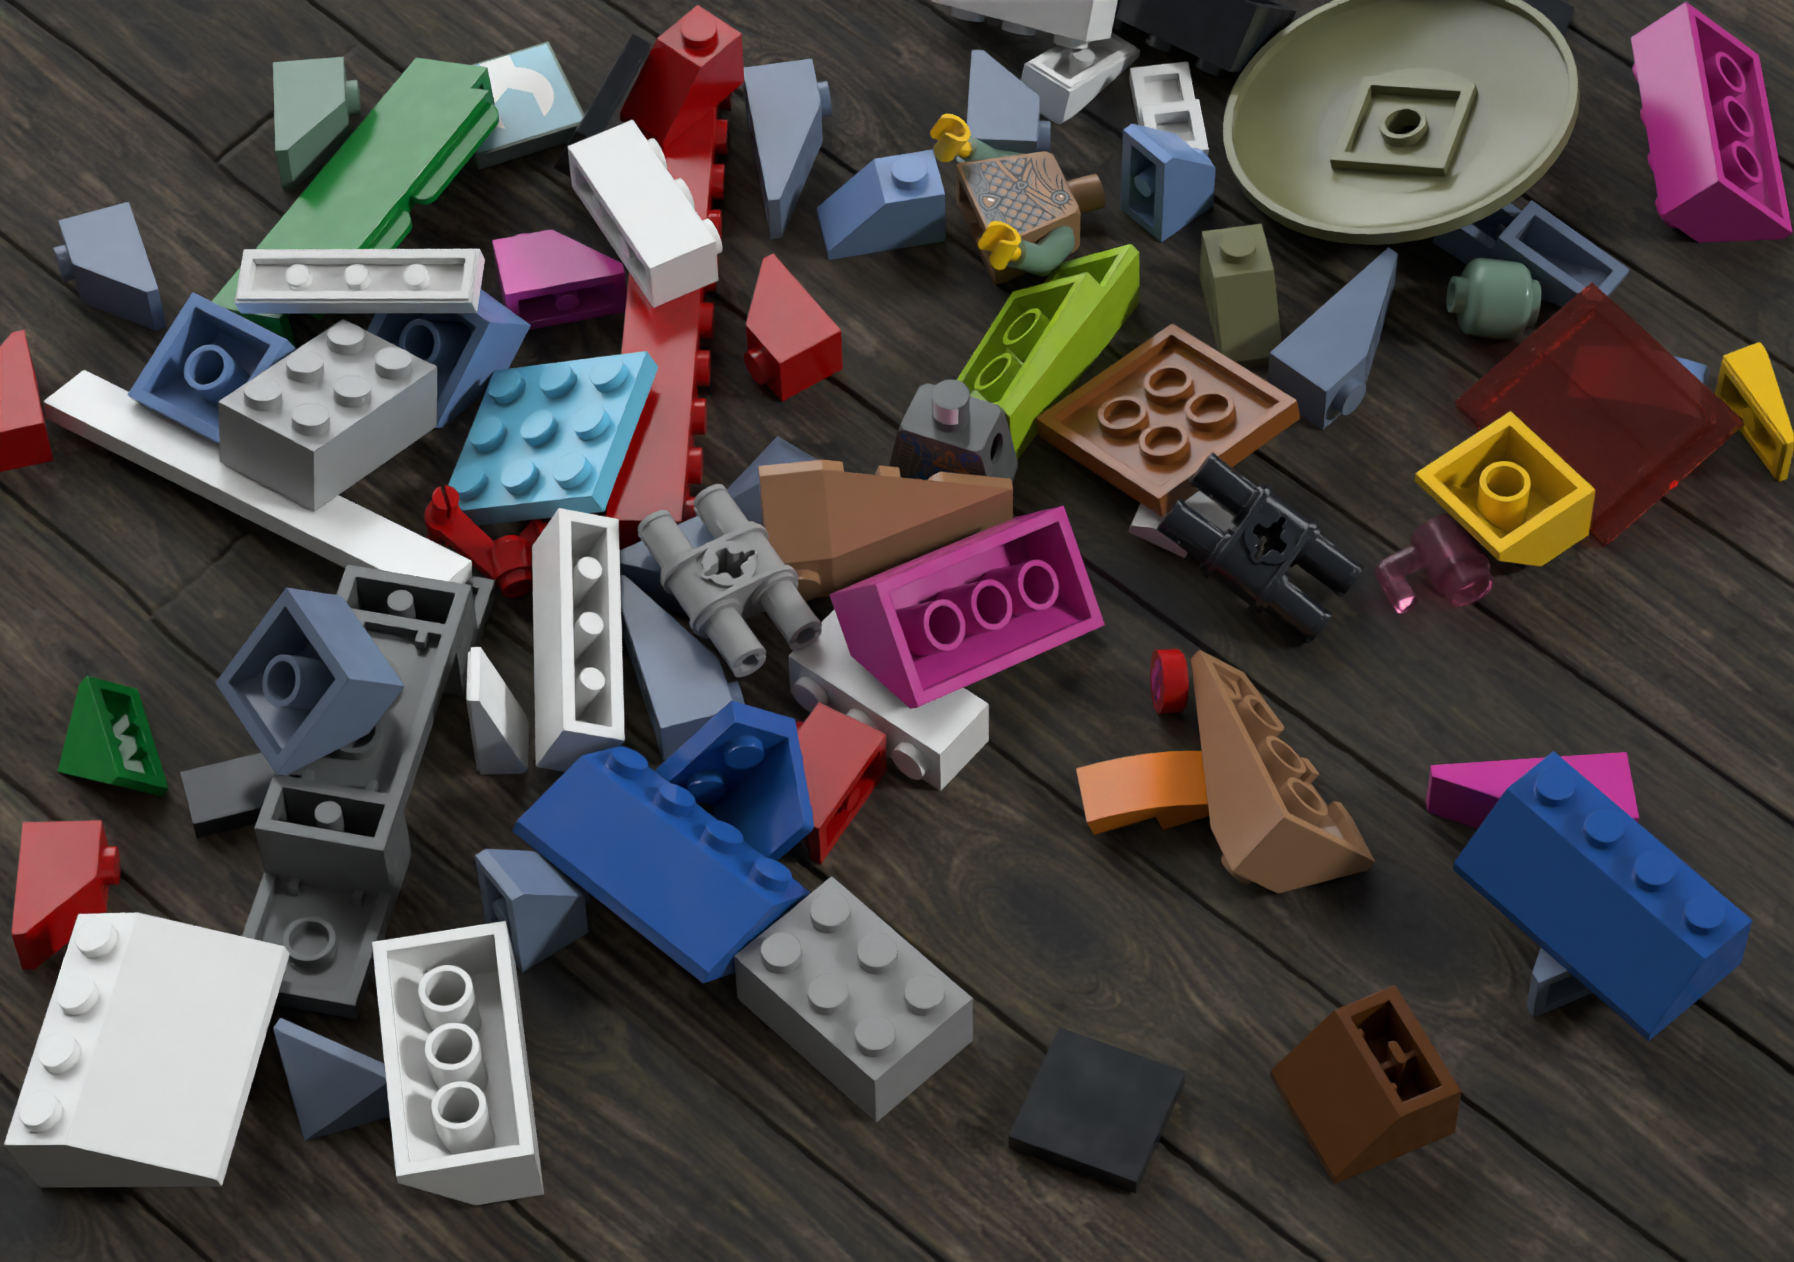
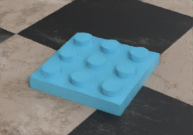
M643 351L494 370L448 486L455 488L459 493L458 505L461 511L477 526L552 518L559 508L588 514L604 512L659 368L649 353Z

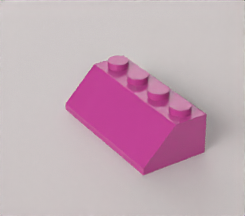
M1685 2L1631 37L1635 60L1632 70L1640 89L1642 101L1640 117L1646 127L1650 152L1647 158L1649 166L1654 173L1658 197L1655 200L1657 212L1669 227L1680 229L1699 243L1785 239L1793 234L1759 55L1692 5Z
M1064 505L1015 517L829 594L850 655L910 709L925 705L1105 625Z

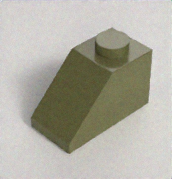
M1262 224L1202 231L1199 279L1217 350L1244 368L1269 365L1270 352L1282 340L1274 268Z

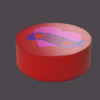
M1179 649L1154 650L1152 653L1150 689L1153 706L1157 714L1182 713L1187 706L1189 695L1188 669L1185 656Z

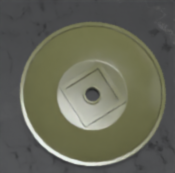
M1333 0L1298 18L1278 32L1255 54L1238 77L1230 93L1223 122V142L1228 163L1236 183L1245 196L1260 211L1285 227L1311 237L1347 244L1380 245L1410 242L1446 234L1475 223L1507 206L1530 189L1555 163L1567 145L1579 112L1580 87L1577 67L1572 51L1557 27L1540 11L1522 0ZM1405 126L1417 127L1409 133L1397 134L1400 131H1402Z

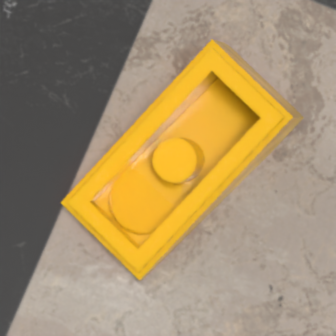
M1758 342L1723 355L1714 396L1772 476L1778 482H1781L1788 477L1794 451V433L1769 356L1762 343Z

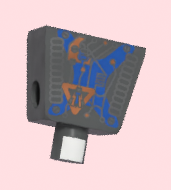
M948 379L936 385L927 383L919 386L898 429L889 466L899 467L900 477L928 480L930 476L938 472L1010 478L1013 484L1019 471V465L1005 411L997 404L971 397L967 386L958 380Z

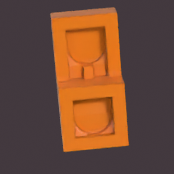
M1202 751L1148 753L1076 768L1086 822L1093 835L1154 817L1157 818L1164 830L1209 816Z

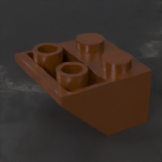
M1396 985L1335 1009L1270 1072L1271 1080L1334 1185L1455 1133L1461 1090Z

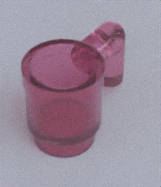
M1449 513L1441 514L1425 522L1412 535L1410 546L1382 559L1375 567V576L1397 613L1407 612L1417 604L1418 599L1405 576L1422 567L1436 591L1441 595H1445L1449 604L1454 607H1463L1477 602L1487 595L1494 585V578L1489 571L1490 562L1479 542Z

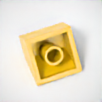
M1511 411L1415 473V482L1498 561L1542 567L1589 535L1595 489Z

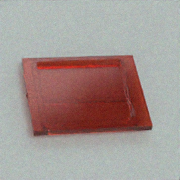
M1592 282L1455 401L1456 407L1480 430L1511 411L1595 489L1589 533L1603 547L1611 543L1744 426L1743 419Z

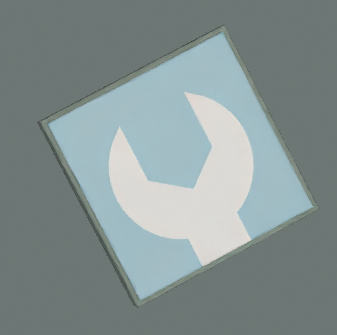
M549 41L472 64L474 66L488 67L495 107L499 114L498 125L472 155L478 170L570 141L584 117V113Z

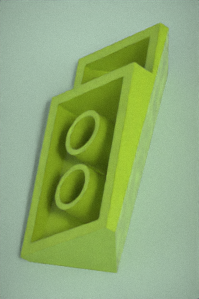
M1132 244L1062 262L1043 284L1013 291L957 378L958 381L967 386L971 397L997 404L1005 411L1017 460L1038 434L1035 418L1068 396L1140 303L1139 251Z

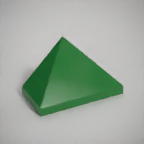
M86 676L79 683L57 772L161 797L169 790L138 689L91 676Z

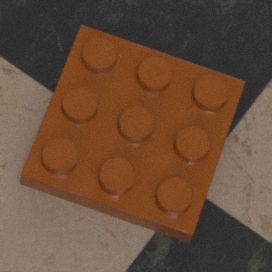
M1172 323L1035 419L1039 437L1163 517L1179 498L1186 501L1199 491L1191 486L1189 481L1212 452L1229 466L1233 467L1298 421L1300 415L1296 399Z

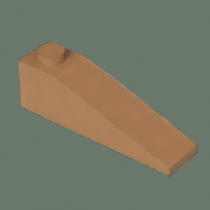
M831 460L758 466L762 526L768 531V541L785 565L793 567L797 572L799 583L797 590L805 601L819 597H829V594L1013 519V486L1010 478L938 472L930 476L928 480L900 477L899 467L881 465L878 466L875 475L844 472L843 462Z
M1198 650L1191 658L1210 825L1223 852L1221 862L1225 869L1241 883L1249 885L1253 881L1278 894L1367 871L1375 860L1353 818L1341 802L1333 801L1328 806L1311 784L1319 775L1318 771L1309 759L1300 758L1288 744L1277 738L1283 732L1284 726L1245 673Z

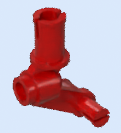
M444 485V494H442L441 487H437L433 492L432 501L427 505L424 512V525L428 530L427 539L441 546L443 540L445 548L451 546L461 556L471 560L472 565L487 579L495 580V586L501 589L504 597L515 598L532 592V546L549 522L543 523L542 519L531 520L519 536L506 535L493 541L461 511L458 505L459 493L455 488Z

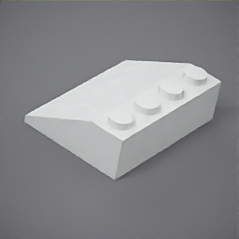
M138 912L78 914L4 1146L40 1188L222 1187L290 953L285 946Z

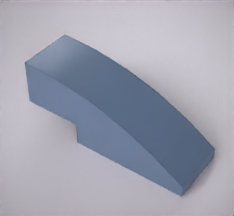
M1532 200L1522 211L1510 203L1475 223L1446 234L1434 236L1432 243L1466 265L1475 258L1520 262L1530 271L1531 278L1539 281L1541 300L1594 314L1630 271V269Z

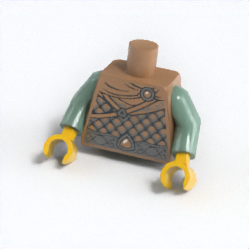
M953 114L942 115L930 130V136L938 140L933 147L936 158L941 162H950L956 156V160L959 163L956 164V204L994 285L1005 283L1025 273L1040 277L1049 276L1069 254L1075 252L1080 246L1081 214L1105 207V194L1097 174L1094 173L1066 181L1054 155L1049 152L1024 154L994 149L974 137H970L971 131L968 125L960 117Z

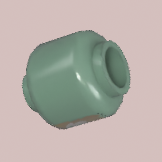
M1475 258L1467 263L1460 277L1453 276L1447 289L1446 306L1449 313H1456L1458 326L1465 335L1510 341L1520 337L1525 328H1532L1535 325L1541 306V286L1538 280L1531 278L1530 271L1520 262Z

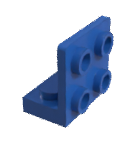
M731 700L656 769V773L669 783L688 790L694 796L696 803L712 805L714 818L737 828L742 833L743 840L766 858L778 861L813 830V810L810 804L803 766V755L794 718Z

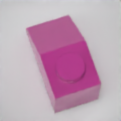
M552 229L492 240L497 280L503 305L531 325L529 330L625 312L627 288L623 263Z

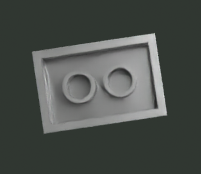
M342 319L218 401L220 462L315 512L437 427V366Z
M832 876L734 956L737 999L875 1122H878L973 1041V998Z

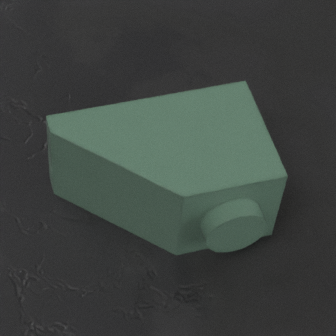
M344 57L273 62L275 152L282 190L295 189L329 160L351 136V116L361 115L358 80H347Z

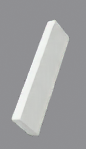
M244 249L235 305L241 314L477 313L485 258L480 249Z

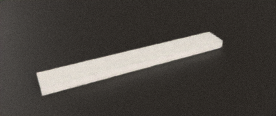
M81 371L43 401L46 419L344 568L348 564L465 584L472 578L471 560L339 495L313 512L220 462L218 444L137 403L127 395L128 391L88 371Z

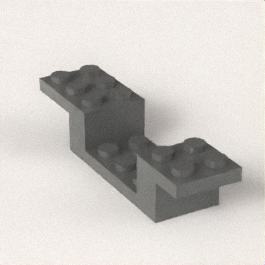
M347 564L336 595L342 596L405 687L369 734L286 776L276 775L275 772L273 774L255 825L264 874L242 937L285 946L290 953L275 1005L358 1020L375 968L372 942L381 941L385 938L412 855L404 810L443 693L464 696L467 687L468 652H471V647H480L497 595L495 580L472 576L465 584Z

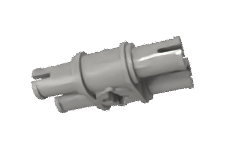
M715 484L702 490L694 499V512L715 539L698 548H693L667 510L653 512L640 522L638 537L662 569L660 582L665 592L673 594L690 618L689 625L692 631L703 638H710L736 677H744L755 672L766 660V650L744 621L748 617L759 612H766L792 650L806 648L821 635L822 623L797 590L799 585L797 572L793 567L785 565L768 541L769 534L766 528L754 521L747 520L724 485Z

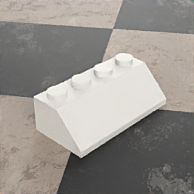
M506 921L372 942L394 1160L398 1183L473 1205L544 1195L517 970Z

